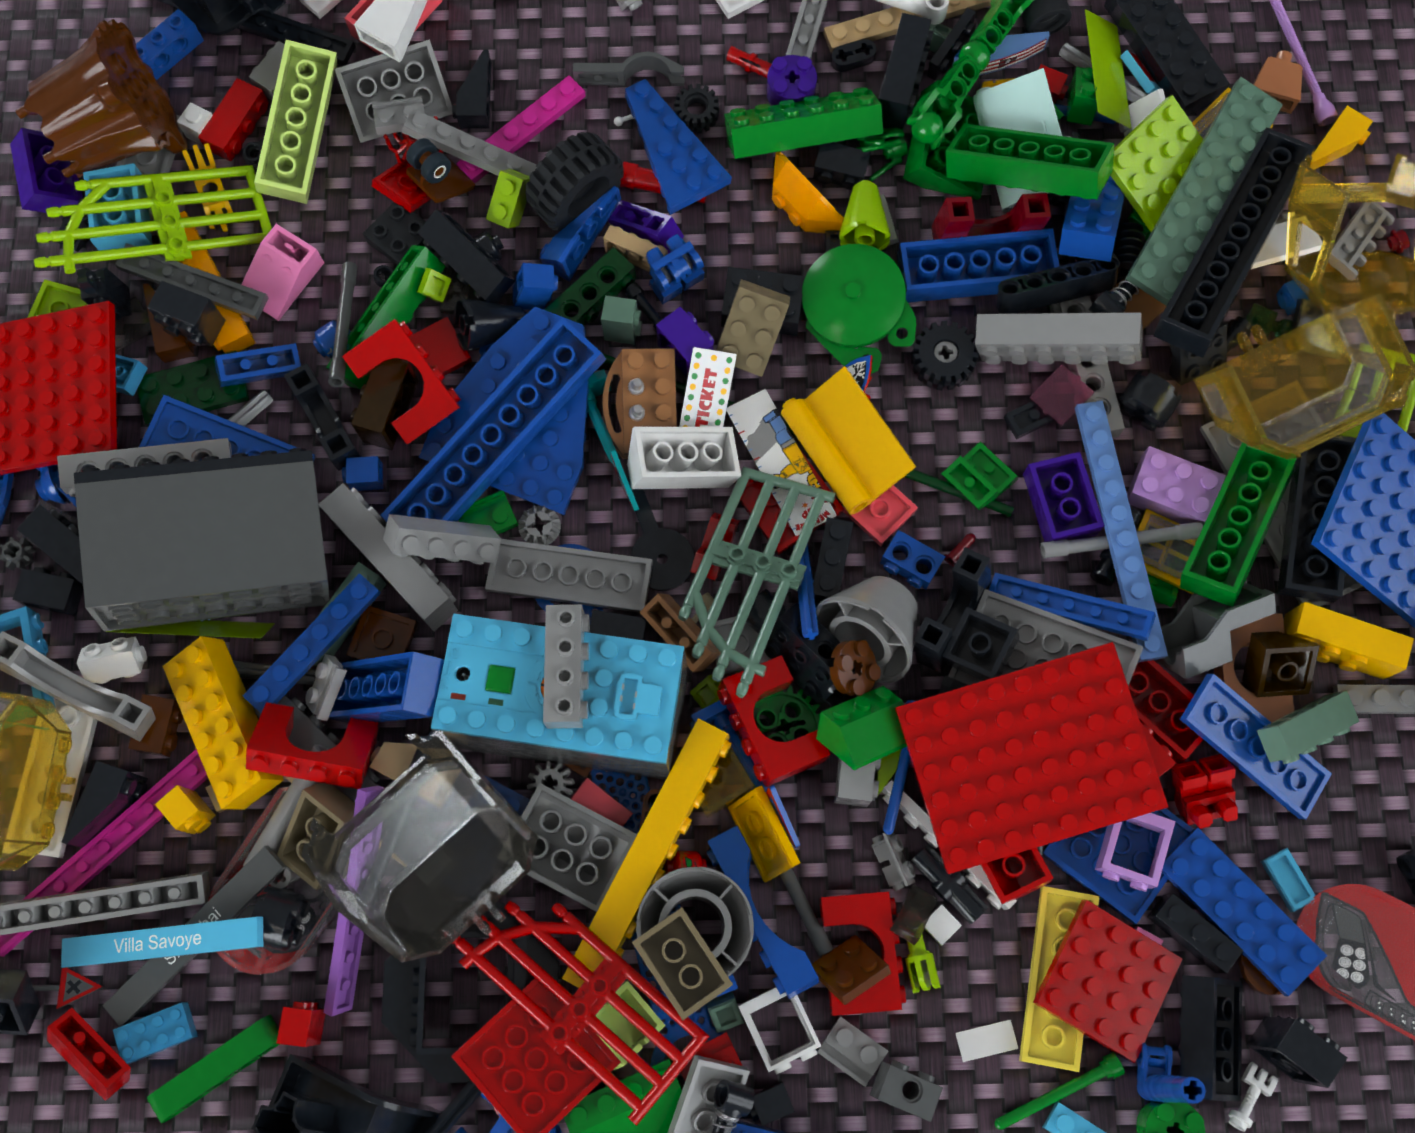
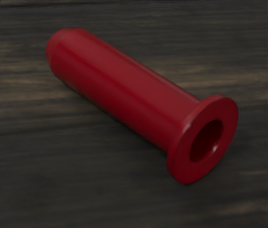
M973 533L967 534L948 555L944 554V560L954 567L964 548H969L975 542L976 536Z

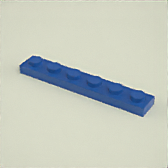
M359 573L248 689L243 697L260 713H262L266 702L277 704L373 603L381 592Z
M999 573L994 574L989 591L1080 624L1148 641L1156 617L1153 611Z

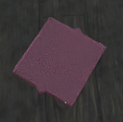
M1061 364L1030 396V399L1043 409L1044 415L1048 414L1058 424L1063 426L1076 413V405L1085 403L1094 394V391L1081 381V376L1074 375Z

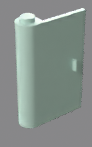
M1044 68L992 88L983 87L977 90L976 95L973 96V103L980 126L1062 136ZM996 185L1002 212L1011 211L1022 194H1048V192H1033L1027 189L1007 188L1006 186Z

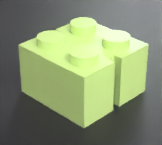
M628 980L615 992L657 1031L660 1032L665 1027V1024ZM608 1002L596 1014V1017L636 1053L643 1048V1045L650 1041ZM599 1037L621 1061L613 1070L615 1071L625 1066L628 1062Z

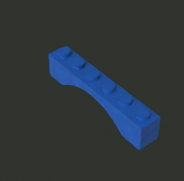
M738 826L708 840L710 850L706 853L713 867L719 865L722 873L741 888L749 901L754 922L752 942L759 941L763 949L759 952V955L765 967L769 968L772 966L776 977L772 980L779 994L786 993L788 999H791L820 983L819 977L805 951L795 948L779 938L758 914L752 901L749 887V870L752 854Z

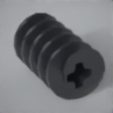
M1124 222L1118 226L1113 252L1120 261L1118 278L1125 280L1144 246L1145 235L1143 234V226L1138 223Z

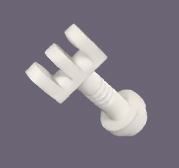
M1254 1062L1249 1063L1241 1078L1242 1081L1250 1085L1238 1111L1231 1109L1228 1114L1230 1117L1229 1124L1243 1132L1247 1128H1251L1253 1124L1249 1116L1260 1093L1266 1097L1272 1096L1278 1083V1078L1272 1075L1265 1084L1268 1072L1263 1068L1254 1077L1258 1065Z

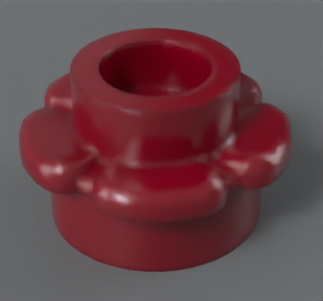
M1403 229L1398 231L1391 230L1390 237H1387L1389 249L1392 252L1403 253L1405 249L1410 247L1407 233Z

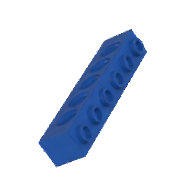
M177 9L137 42L136 48L140 58L146 65L151 67L157 80L204 40L195 23L180 9Z

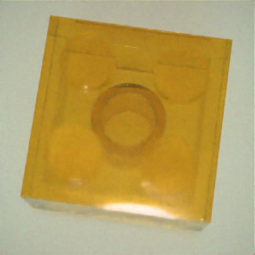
M731 747L725 758L720 756L715 766L719 768L716 777L711 784L707 782L702 791L705 793V797L700 807L707 818L734 803L755 788Z

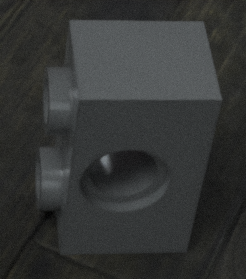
M893 1060L891 1065L882 1061L870 1096L931 1122L943 1087L934 1084L935 1077L921 1071L918 1072L917 1076L908 1072L910 1066ZM910 1081L912 1090L908 1095L904 1096L902 1088L906 1082Z

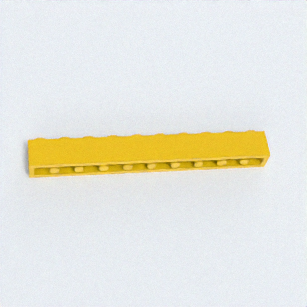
M699 718L589 926V929L621 958L625 952L621 948L625 939H631L636 931L635 920L644 896L651 886L665 875L666 871L662 870L666 860L671 861L679 847L675 843L680 833L685 835L692 822L689 816L693 808L698 809L705 797V793L702 791L706 783L709 782L711 784L719 770L715 766L720 756L725 758L732 745L729 742L730 736L728 733ZM582 939L574 956L593 972L604 958ZM569 967L562 978L578 988L585 982Z

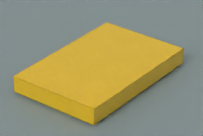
M762 785L754 788L728 806V810L750 848L752 859L765 883L800 864Z

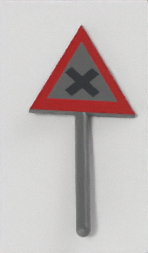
M62 968L60 985H33L35 991L59 990L56 1008L59 1009L103 988V986L69 968Z

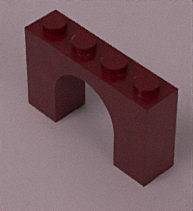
M1022 194L1011 211L991 219H975L972 196L946 198L931 226L933 240L1042 230L1051 218L1048 194Z

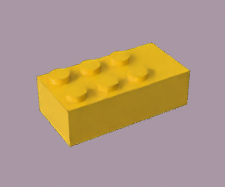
M1308 602L1300 604L1286 613L1284 617L1285 634L1315 642L1320 646L1317 656L1318 662H1332L1338 664L1342 670L1349 672L1359 671L1382 680L1407 669L1414 641L1412 637Z

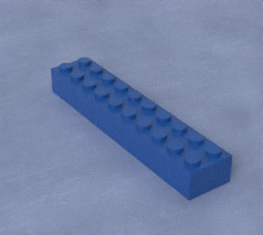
M562 317L380 516L386 522L388 521L389 514L457 522L606 360L605 356Z

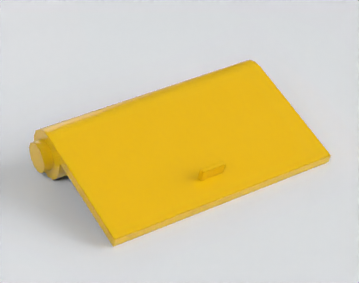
M845 366L806 399L791 398L782 406V417L850 515L866 508L916 468L914 462Z

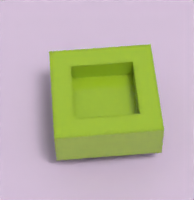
M426 268L417 292L434 301L443 303L452 279L433 269Z

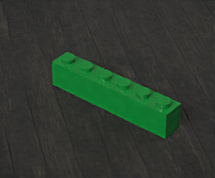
M412 245L350 332L347 352L394 319H397L399 323L404 320L406 324L412 320L413 313L418 305L427 298L417 292L425 269L430 268L441 273L446 267L425 246ZM331 361L326 366L328 370L330 369ZM346 363L344 383L349 387L361 389L364 384H367L370 377L369 373L358 379Z

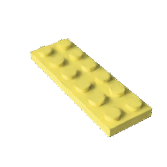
M1046 886L1040 888L1019 1061L1075 1072L1080 1071L1084 1034L1037 1006L1033 1001L1081 901L1088 900L1098 906L1099 896Z

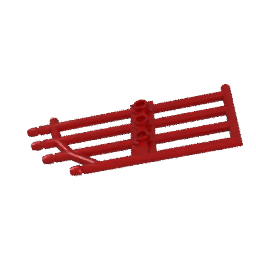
M509 901L505 905V909L511 916H515V919L521 925L500 930L491 921H488L487 917L480 912H476L472 916V920L478 927H482V930L489 938L475 948L466 939L461 938L457 931L450 928L445 933L446 938L452 944H455L456 948L465 955L458 962L466 970L474 963L544 1028L538 1035L560 1056L566 1050L570 1051L630 1106L633 1111L627 1118L636 1126L710 1037L689 1017L682 1020L668 998L558 902L551 909L557 917L562 918L563 922L535 921L524 910H520L516 903ZM529 934L534 935L585 982L574 995L570 994L517 946L512 939ZM551 934L579 935L604 960L592 972ZM499 945L557 997L564 1006L552 1019L483 955ZM626 979L693 1037L682 1052L615 993ZM607 1002L673 1061L662 1076L596 1017V1014ZM586 1026L590 1027L653 1085L642 1100L575 1040Z

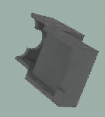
M1246 580L1234 607L1194 593L1173 622L1161 626L1168 656L1154 661L1185 679L1233 661L1230 631L1275 614V593L1252 586Z

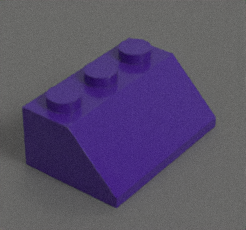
M21 128L10 143L22 209L46 213V209L57 206L60 208L61 206L77 205L80 198L83 199L82 191L76 190L74 182L79 181V178L76 174L66 178L61 171L71 165L70 161L56 160L51 164H47L43 155L52 150L54 142L46 138L41 131Z

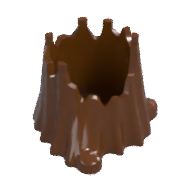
M114 19L108 22L105 20L99 22L91 36L76 52L28 84L30 95L27 97L24 105L15 110L21 119L29 114L42 117L41 131L46 138L54 142L52 150L44 154L43 158L47 164H51L56 160L70 161L71 165L61 170L66 178L74 174L78 178L83 177V172L98 170L143 152H155L165 148L173 154H179L187 149V143L177 125V116L169 101L167 92L157 83L151 67L146 65L140 58L131 31L124 23H117Z

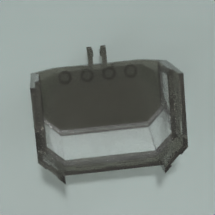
M441 730L431 731L428 736L406 735L423 755L335 834H332L313 817L310 829L313 831L310 843L304 844L301 854L335 909L400 962L441 954L473 923L485 935H488L491 932L490 926L481 916L489 909L491 915L499 922L506 918L495 903L530 872L538 838L512 805Z

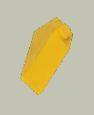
M1347 105L1312 154L1303 175L1350 153L1357 143L1362 146L1371 134L1368 128L1373 120Z

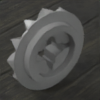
M533 505L532 508L524 511L519 519L518 531L525 542L549 545L556 540L560 533L561 523L558 515L554 510L547 509L545 506ZM536 517L542 523L546 522L542 530L543 535L540 534L537 528H532L536 524Z

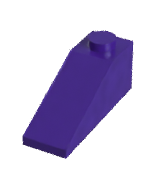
M620 200L607 221L614 226L622 228L625 232L634 233L641 239H648L652 244L665 247L668 250V254L671 252L666 246V241L676 234L682 239L684 237L672 216Z

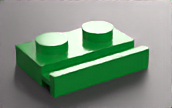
M502 490L475 501L459 519V522L490 525L498 535L519 526L507 497Z

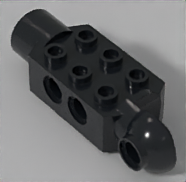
M768 589L763 590L757 595L746 621L758 634L774 598V595ZM799 602L784 604L765 647V654L771 659L782 655L794 681L817 704L827 703L830 707H834L857 697L840 693L831 680L830 667H834L835 659L831 658L832 652L841 642L819 621V634L815 636V639L804 638L801 628Z

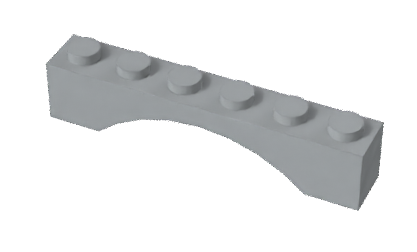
M4 631L0 633L1 671L139 742L155 721L156 717L152 707L126 694L94 684L53 662L27 643Z

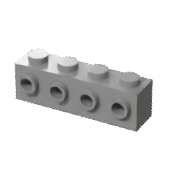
M389 514L383 536L384 542L392 553L399 557L416 555L428 560H432L434 557L444 558L451 562L467 560L479 565L484 564V562L495 563L501 538L490 525Z
M582 604L546 605L543 723L547 729L583 728V719H588V701H583V690H588L589 674L588 671L584 672V661L589 660V643H584V632H589L590 618L589 614H585Z

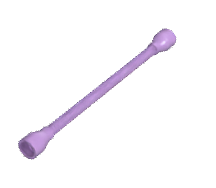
M1269 0L1297 64L1303 67L1302 75L1312 96L1314 116L1318 125H1329L1338 119V113L1334 105L1321 92L1281 0Z

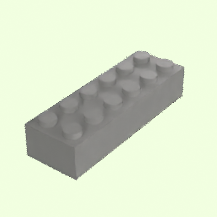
M1141 313L977 314L975 345L981 360L987 364L995 365L1000 364L1001 361H1011L1013 364L1022 365L1026 364L1027 361H1038L1040 364L1048 365L1053 364L1054 361H1064L1066 364L1075 365L1081 363V361H1091L1093 364L1102 365L1107 364L1108 361H1119L1120 364L1129 365L1134 364L1135 361H1142L1143 325Z
M342 483L318 504L334 524L433 631H436L453 613L455 614L458 611L453 604L456 598L442 582L437 585L439 580L424 562L422 563L416 555L399 557L392 553L383 540L387 524L382 520L377 511L368 505L354 487L349 490Z

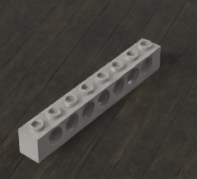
M208 871L0 903V935L203 904L211 899Z

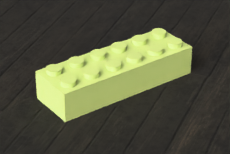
M290 40L285 41L254 181L256 192L307 204L333 87L334 69L337 68V52Z

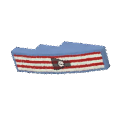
M1049 31L1006 35L1002 43L996 47V51L990 55L988 66L980 72L979 76L1005 69L1045 50L1048 42ZM954 57L953 64L959 57Z

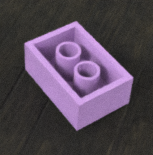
M1149 446L1140 457L1127 492V497L1130 505L1143 510L1147 508L1179 524L1201 522L1204 526L1226 475Z

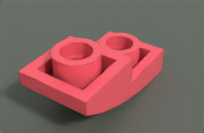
M588 777L585 778L570 798L621 826H624L633 814Z

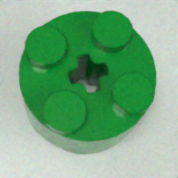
M1151 1101L1140 1110L1136 1122L1137 1133H1168V1126L1174 1127V1133H1205L1203 1117L1187 1103Z

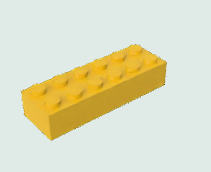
M200 636L163 665L221 809L245 810L284 781L281 775L246 769V748L257 725L258 718L253 706L243 697L246 690L224 639Z

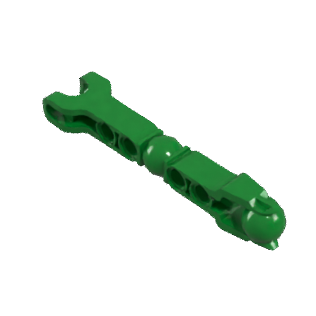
M1034 0L990 1V9L972 34L970 41L961 48L959 59L953 64L954 67L947 71L937 88L919 99L912 111L913 114L908 118L907 125H911L912 134L917 141L922 144H930L932 150L940 147L944 136L952 130L961 118L962 109L960 106L978 79L980 72L988 66L990 55L996 51V47L1002 43L1021 13ZM932 103H937L938 108L941 110L940 116L933 111H927Z

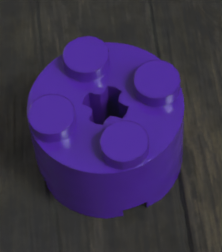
M786 55L776 57L773 60L767 75V99L771 106L779 105L784 100L799 102L803 101L805 97L815 96L817 72L810 58L807 56Z

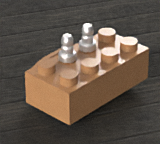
M622 349L608 372L602 398L603 419L616 451L622 459H628L633 427H677L675 349ZM614 375H619L620 377L616 393V413L621 427L620 433L614 431L608 409V393Z

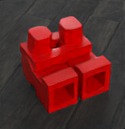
M1222 754L1199 759V765L1193 760L1171 767L1172 785L1175 788V805L1179 814L1184 817L1185 823L1188 825L1196 824L1202 829L1210 827L1213 819L1222 817L1227 822L1238 819L1235 791L1232 788L1235 768Z

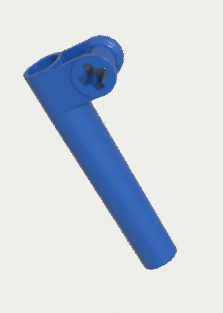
M1142 1043V1049L1137 1058V1091L1143 1099L1155 1102L1190 1104L1199 1103L1204 1099L1206 1093L1205 1086L1198 1078L1171 1075L1173 1053L1170 1045L1155 1047ZM1150 1055H1151V1056H1158L1159 1059L1151 1058Z

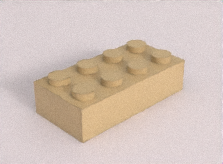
M610 225L603 237L605 253L614 247L630 263L650 272V266L646 259L648 251L658 247L663 256L668 254V250L665 247L652 244L648 239H641L634 233L625 232L618 226Z

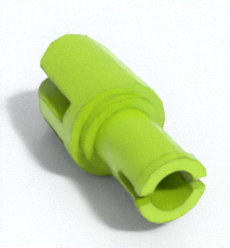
M921 925L903 929L910 953L907 955L908 958H905L913 994L920 992V986L923 991L930 990L931 984L935 989L941 988L933 953L926 951Z

